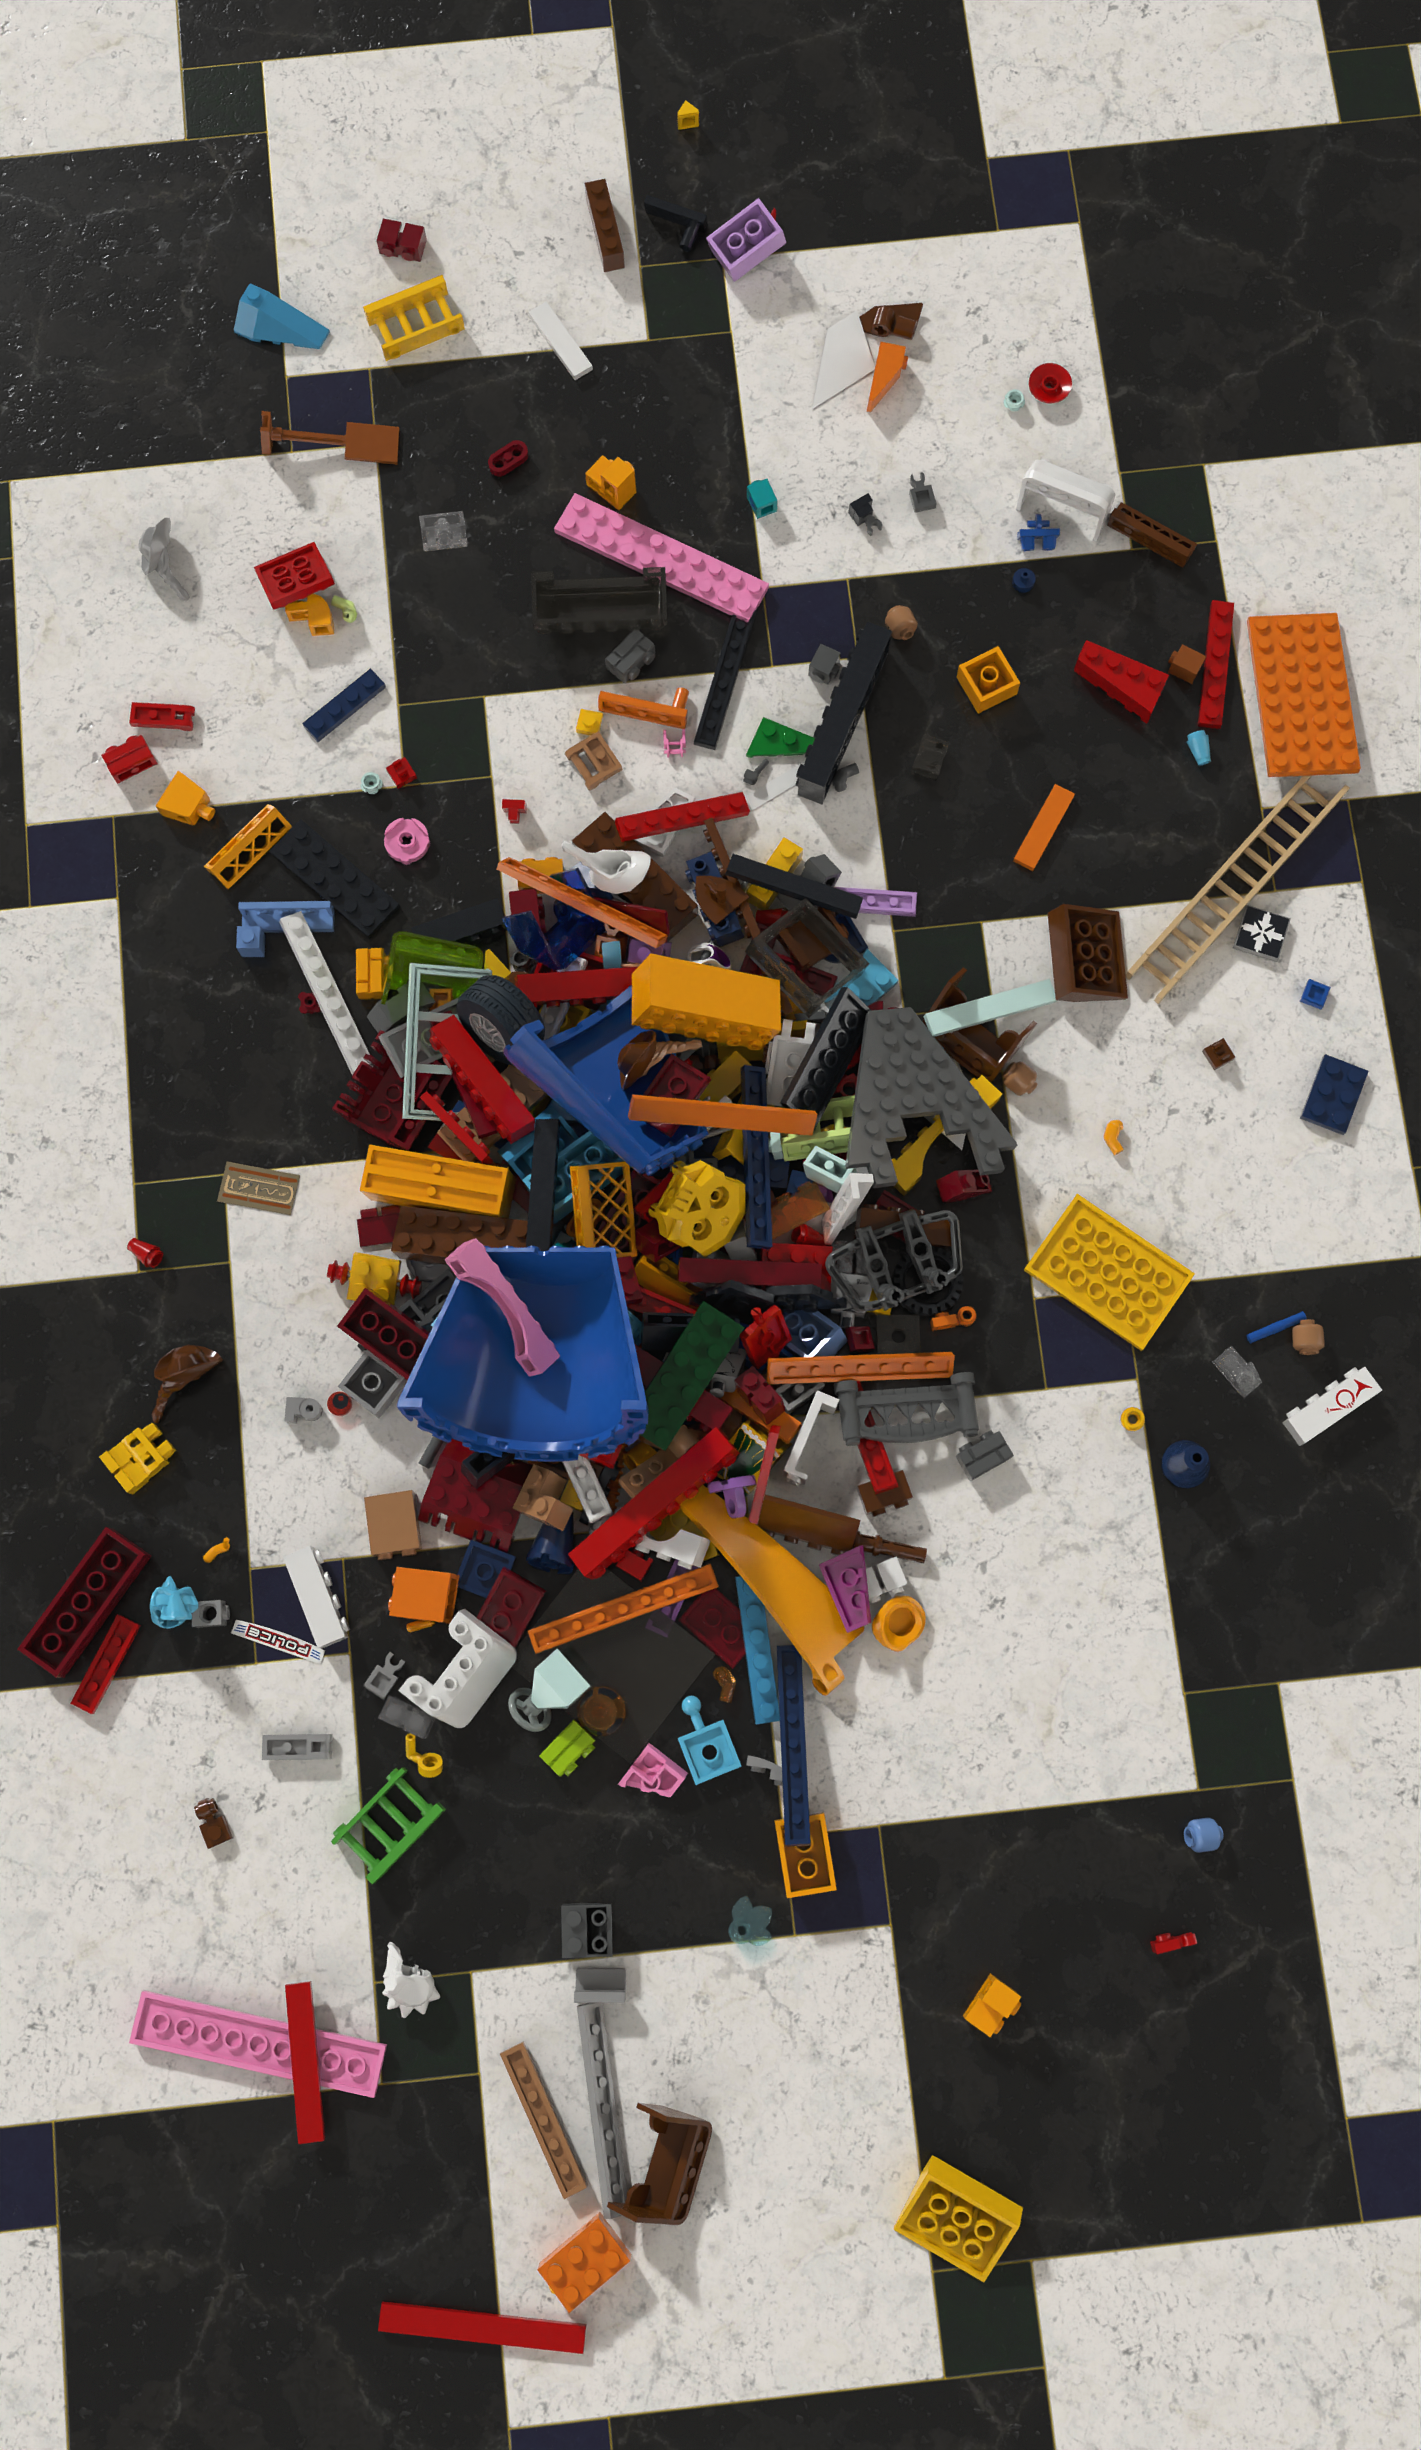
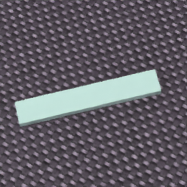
M1050 979L926 1013L923 1017L928 1030L935 1037L1052 1004L1057 1000Z

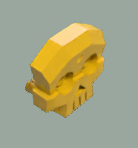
M701 1160L691 1165H687L683 1161H676L674 1165L678 1166V1168L676 1169L672 1166V1173L674 1175L659 1203L651 1205L655 1210L649 1209V1215L657 1219L660 1235L681 1247H691L705 1258L730 1242L746 1211L745 1184L737 1179L725 1176L723 1172Z

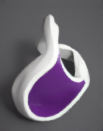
M711 943L695 944L689 949L687 954V961L705 965L711 964V966L729 970L732 967L728 954L720 947ZM701 950L711 952V956L707 959L693 961L692 959L693 952Z

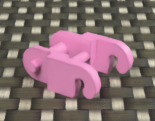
M682 729V739L678 742H669V739L666 737V730H663L664 749H667L664 750V754H667V758H669L670 754H681V757H683V753H686V750H683V748H686L685 729ZM669 745H680V749H669Z

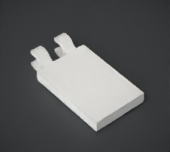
M783 1019L781 1035H776L773 1038L766 1086L767 1105L783 1107L780 1102L814 1040L815 1023L807 1022L805 1037L797 1038L790 1037L793 1020Z

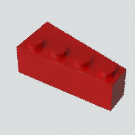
M1086 640L1074 668L1076 673L1095 687L1099 686L1113 700L1115 698L1125 705V709L1131 713H1136L1141 717L1140 720L1146 724L1169 676L1164 672Z

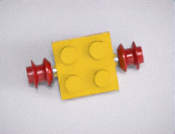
M355 1252L353 1254L351 1270L348 1262L340 1266L337 1260L333 1264H329L327 1270V1278H330L331 1283L337 1279L340 1280L341 1285H344L349 1280L348 1300L356 1301L364 1288L374 1290L395 1306L397 1289H399L402 1297L406 1293H410L412 1299L419 1295L422 1290V1281H419V1276L412 1280L406 1274L399 1280L400 1260Z

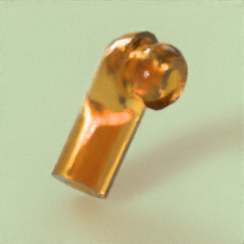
M717 1667L713 1671V1676L722 1686L719 1700L731 1703L736 1680L729 1669Z

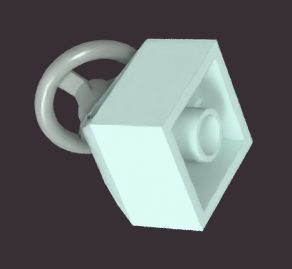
M556 1649L535 1668L532 1689L518 1688L511 1693L508 1701L509 1711L516 1723L522 1728L532 1732H539L546 1729L551 1722L550 1709H568L590 1689V1685L563 1654ZM521 1695L529 1696L524 1702L517 1699ZM517 1708L523 1710L525 1715L528 1716L530 1723L520 1716ZM543 1711L544 1719L539 1724L537 1716Z

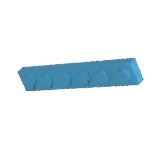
M737 1576L735 1580L755 1724L780 1721L765 1606L741 1576Z

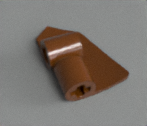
M923 303L874 306L859 317L865 333L879 337H887L891 334L912 340L921 315Z

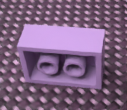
M759 198L706 237L710 250L734 282L786 244L783 230Z

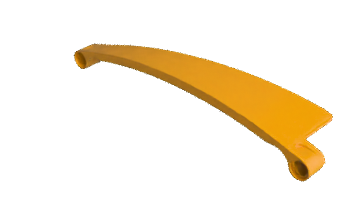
M640 1442L623 1455V1461L627 1468L632 1470L658 1452L650 1445ZM702 1485L697 1495L691 1499H686L680 1504V1509L714 1544L757 1595L799 1654L810 1666L813 1673L812 1683L815 1689L824 1696L828 1695L845 1679L842 1670L833 1657L864 1631V1626L847 1633L828 1587L755 1523L749 1522L746 1516L731 1518L727 1512L725 1500L715 1493H709L708 1488Z

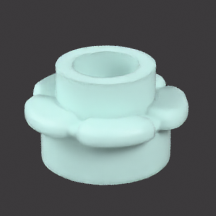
M1013 389L1005 395L1003 403L1011 411H1018L1025 405V399L1021 391Z
M368 772L363 775L360 786L364 792L375 794L378 792V789L382 788L383 782L379 779L378 774Z

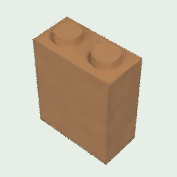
M413 1490L364 1497L372 1556H378V1560L393 1558L392 1554L402 1553V1556H412L417 1554L416 1550H422L416 1496Z

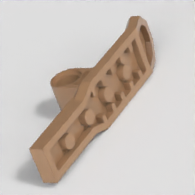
M733 1409L732 1414L722 1427L721 1431L729 1440L741 1427L742 1414ZM696 1422L689 1428L686 1425H682L666 1451L660 1449L658 1453L619 1478V1484L631 1498H634L707 1435L698 1428L699 1423Z

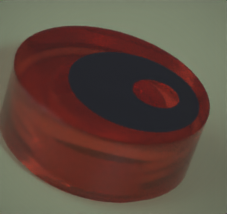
M335 1392L328 1398L327 1407L332 1414L344 1416L350 1412L352 1400L344 1392Z

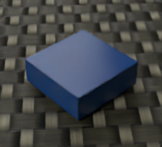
M1309 979L1300 1002L1321 1010L1324 1007L1331 987Z

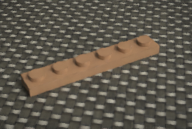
M524 2041L501 2052L500 2056L563 2199L586 2189L587 2183Z

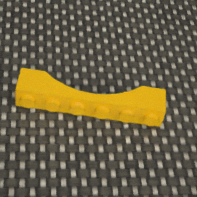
M983 1075L977 1080L973 1078L969 1081L990 1109L1000 1100L1002 1093ZM936 1115L933 1118L935 1122L929 1128L925 1126L917 1134L918 1139L913 1144L909 1142L901 1150L902 1155L897 1160L895 1158L892 1159L898 1180L894 1187L903 1196L920 1181L925 1155L933 1141L944 1131L940 1115Z

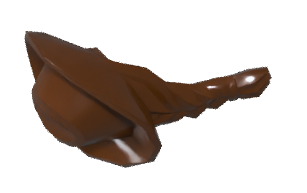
M185 1345L172 1349L159 1360L154 1369V1377L163 1382L158 1391L157 1405L151 1414L153 1422L159 1423L168 1398L173 1392L181 1390L190 1381L198 1380L204 1373L222 1361V1357L217 1352L207 1347Z

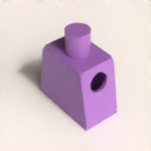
M629 936L626 959L628 962L641 964L650 953L670 957L672 942L667 941V943L660 947L654 948Z

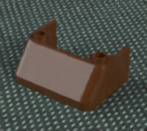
M964 967L947 982L928 1013L967 1002L965 993L957 988V985L967 971ZM923 1019L922 1022L927 1027L925 1019ZM1033 1021L1020 1035L1013 1030H1007L997 1038L982 1025L978 1024L935 1036V1039L951 1058L979 1078L983 1075L991 1082L1021 1048L1037 1023Z
M637 2103L636 2108L650 2114L649 2125L651 2130L659 2133L645 2182L636 2183L628 2190L625 2203L608 2202L607 2207L636 2223L680 2225L688 2217L712 2135V2125L702 2118L662 2105Z

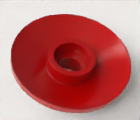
M1045 363L1032 371L1028 385L1031 394L1037 400L1051 404L1060 402L1069 395L1072 388V378L1069 372L1061 365Z

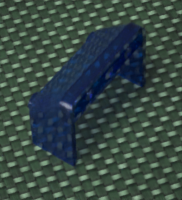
M579 868L549 876L594 898ZM557 899L554 902L553 911L558 922L545 934H543L531 910L502 918L519 952L555 971L566 969L597 939V935L603 934L605 931L604 922Z

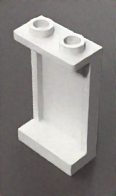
M818 1390L816 1391L783 1471L786 1482L795 1486H799L800 1483L805 1485L808 1475L795 1469L820 1409L834 1415L839 1399Z

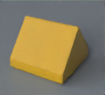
M685 100L677 113L678 130L699 126L698 109Z

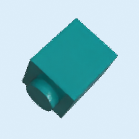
M767 478L756 480L747 486V499L757 519L777 512L778 500Z

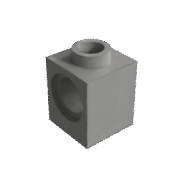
M223 1600L199 1601L198 1609L192 1613V1627L226 1626V1620L230 1619L229 1605H226V1601ZM214 1607L217 1611L216 1617L213 1620H208L206 1616L207 1610Z

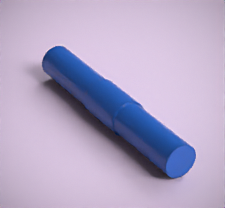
M1302 1311L1247 1334V1339L1249 1343H1253L1296 1325L1301 1320H1307V1317Z

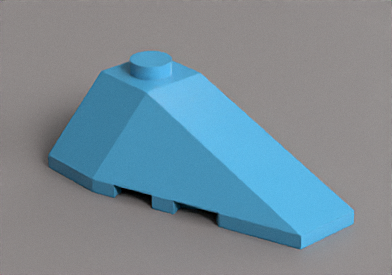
M251 283L239 300L234 333L254 342L266 340L279 345L283 342L291 343L296 347L320 349L330 333L328 328L269 291Z

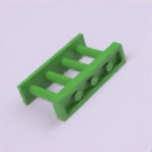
M405 1767L400 1770L395 1768L386 1777L388 1782L347 1825L342 1823L333 1832L335 1836L331 1840L333 1845L343 1840L368 1866L367 1870L370 1873L366 1876V1879L371 1884H375L446 1810L440 1803H436L434 1806L432 1803L428 1804L402 1778L408 1772ZM394 1785L420 1809V1814L423 1818L417 1824L414 1821L411 1823L385 1797ZM377 1803L404 1830L405 1836L399 1843L397 1840L393 1841L367 1814ZM359 1822L386 1848L385 1851L388 1854L381 1861L378 1858L375 1859L349 1833Z

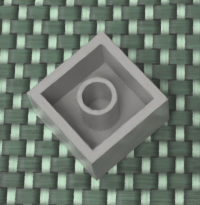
M366 1350L338 1387L380 1419L405 1387L408 1380L370 1351Z

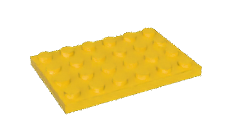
M1076 1194L1024 1268L1025 1272L1140 1351L1145 1348L1195 1275L1188 1268L1079 1194Z

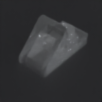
M1232 1346L1212 1361L1243 1398L1262 1383L1254 1364L1251 1361L1247 1364Z

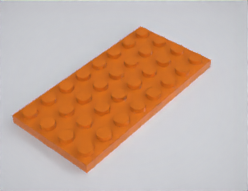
M1337 613L1248 617L1247 627L1268 777L1359 773L1361 767Z

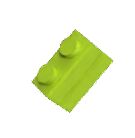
M574 1719L539 1756L558 1776L561 1777L564 1773L569 1776L578 1767L575 1762L581 1755L586 1758L595 1749L592 1744L596 1740Z

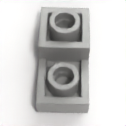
M747 1756L746 1765L751 1766V1771L765 1773L766 1768L770 1769L769 1779L774 1780V1785L783 1786L782 1767L759 1757Z

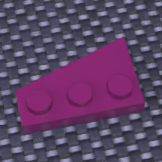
M861 1545L819 1564L847 1633L871 1623L864 1548Z

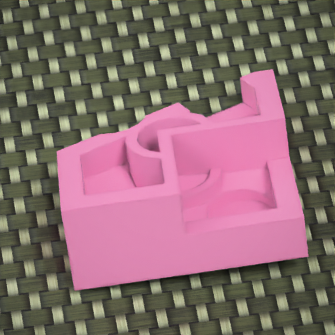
M648 1743L618 1784L621 1787L630 1786L640 1788L643 1792L649 1793L653 1791L661 1796L671 1797L688 1773L652 1744Z

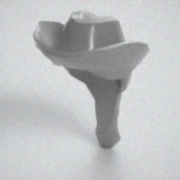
M163 518L155 527L147 528L139 540V550L142 553L141 568L145 575L156 570L164 578V582L170 584V588L175 590L180 600L187 601L190 598L188 593L173 576L169 567L167 546L170 541L171 521L170 518Z

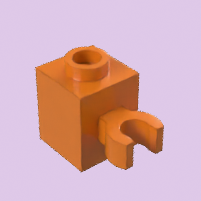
M605 923L604 927L607 932L597 935L594 956L603 958L602 943L620 941L621 960L625 959L628 936L619 935L620 930Z

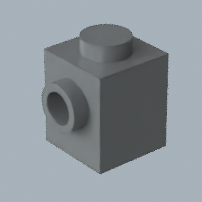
M820 644L809 665L808 676L815 682L829 684L831 678L835 679L839 673L841 653Z

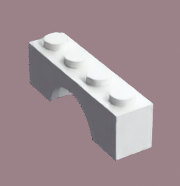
M617 1506L616 1512L620 1510L621 1507ZM681 1529L671 1539L657 1541L648 1532L643 1536L642 1542L635 1549L649 1554L650 1550L656 1551V1557L669 1562L672 1557L679 1560L677 1565L691 1570L693 1565L701 1568L710 1540Z

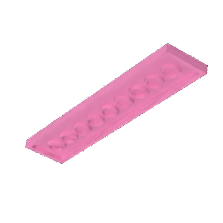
M574 493L554 528L555 533L722 612L731 616L734 614L736 618L746 623L749 622L769 589V583L576 493Z
M145 1990L141 1992L129 2043L293 2080L288 2022ZM316 2029L320 2085L374 2098L377 2092L387 2044Z

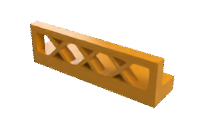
M267 804L204 867L229 889L292 826L274 806ZM278 818L284 827L278 832H271V823ZM258 835H266V844L262 848H254L255 838ZM242 851H250V860L246 864L238 863L239 854ZM225 867H234L233 876L226 881L220 872Z

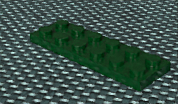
M702 1301L645 1390L649 1411L648 1424H646L644 1433L639 1435L666 1451L743 1331L744 1327Z

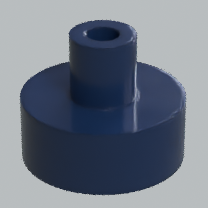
M1027 568L1017 570L1012 580L1013 587L1018 592H1029L1034 586L1035 575Z

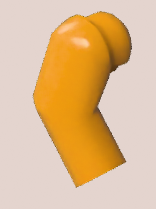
M1120 1120L1110 1121L1104 1133V1140L1114 1155L1124 1150L1118 1140L1120 1130H1123V1123Z

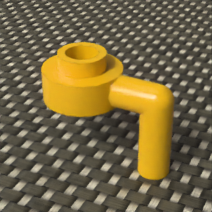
M412 1733L407 1734L405 1737L406 1757L418 1764L420 1775L427 1778L438 1776L443 1769L441 1756L436 1753L419 1754L416 1752L415 1735Z

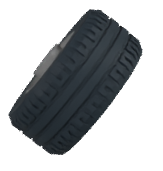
M497 975L481 977L458 999L457 1013L463 1027L485 1053L507 1065L513 1064L507 1060L503 1051L506 1045H513L510 1039L523 1025L540 1020L544 1026L540 1013L530 999L513 983ZM545 1028L537 1035L541 1040H544Z

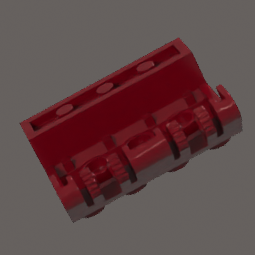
M380 1030L375 1038L379 1043L373 1041L371 1047L383 1056L379 1062L374 1056L365 1054L363 1059L369 1064L361 1061L351 1077L356 1083L352 1081L347 1083L349 1089L359 1095L355 1101L349 1095L341 1093L339 1098L346 1104L337 1100L332 1110L350 1123L389 1145L409 1151L427 1120L402 1119L404 1077H399L385 1048L380 1045L382 1043L379 1036L385 1033ZM437 1060L431 1063L432 1065H444ZM416 1072L414 1110L432 1111L422 1101L420 1096L427 1091L432 1097L436 1094L441 1098L453 1078L452 1075Z
M451 1439V1442L447 1443L439 1457L422 1500L418 1521L428 1524L432 1516L431 1526L437 1527L441 1520V1514L447 1515L445 1531L450 1533L455 1522L453 1534L473 1540L478 1531L476 1536V1542L482 1543L486 1530L490 1531L493 1534L489 1547L495 1549L500 1539L498 1550L508 1554L515 1538V1529L522 1514L513 1509V1506L532 1466L515 1459L483 1485L475 1489L461 1472L462 1461L475 1451L469 1450L470 1447H464L461 1441Z

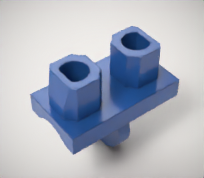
M1036 514L1035 520L1027 521V527H1035V529H1020L1017 532V540H1020L1022 551H1033L1034 539H1042V550L1052 551L1055 549L1056 539L1060 535V528L1042 529V527H1049L1050 521L1042 520L1041 514Z

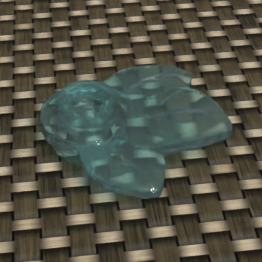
M747 1896L739 1899L732 1909L733 1921L728 1929L731 1940L737 1944H745L747 1942L755 1946L766 1944L772 1938L769 1931L765 1929L771 1921L772 1909L766 1906H756L753 1908ZM739 1926L745 1928L744 1935L738 1933Z

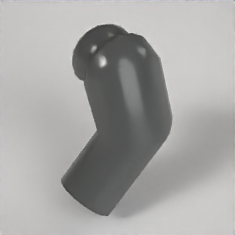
M856 763L836 771L832 784L837 792L846 790L847 785L845 782L847 778L859 773Z

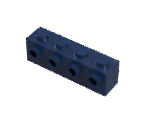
M712 852L686 861L689 870H686L685 873L690 884L693 882L696 884V876L722 878ZM694 889V890H692V891H693V894H694L695 899H696V901H697L696 891H695V889ZM700 909L704 922L709 921L711 925L710 928H707L712 941L716 940L719 947L745 938L735 911L715 925Z

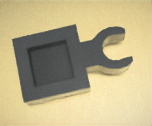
M923 472L920 473V481H915L913 474L910 477V484L913 489H910L909 495L915 513L935 509L937 504L932 486L924 485L925 475Z

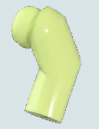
M334 595L331 605L342 610V617L346 622H354L357 618L354 603Z

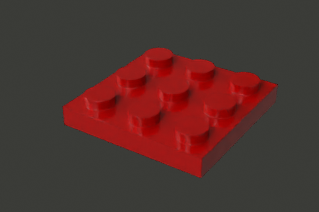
M315 542L254 567L273 610L285 607L289 603L304 599L308 595L325 590L335 584Z

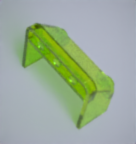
M396 932L392 937L381 1004H386L389 989L397 990L407 984L410 963L482 969L483 952L478 947L409 932ZM420 974V980L424 983L452 988L454 999L459 998L478 980Z

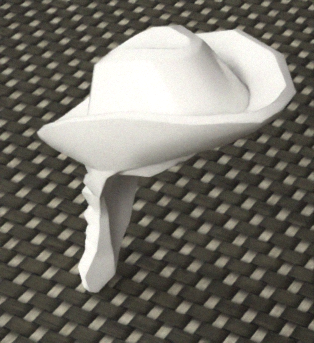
M564 840L562 842L564 852L571 854L576 860L581 861L582 865L591 869L589 872L591 882L602 891L614 894L631 891L643 881L649 870L651 857L642 851L601 850L597 853H589Z

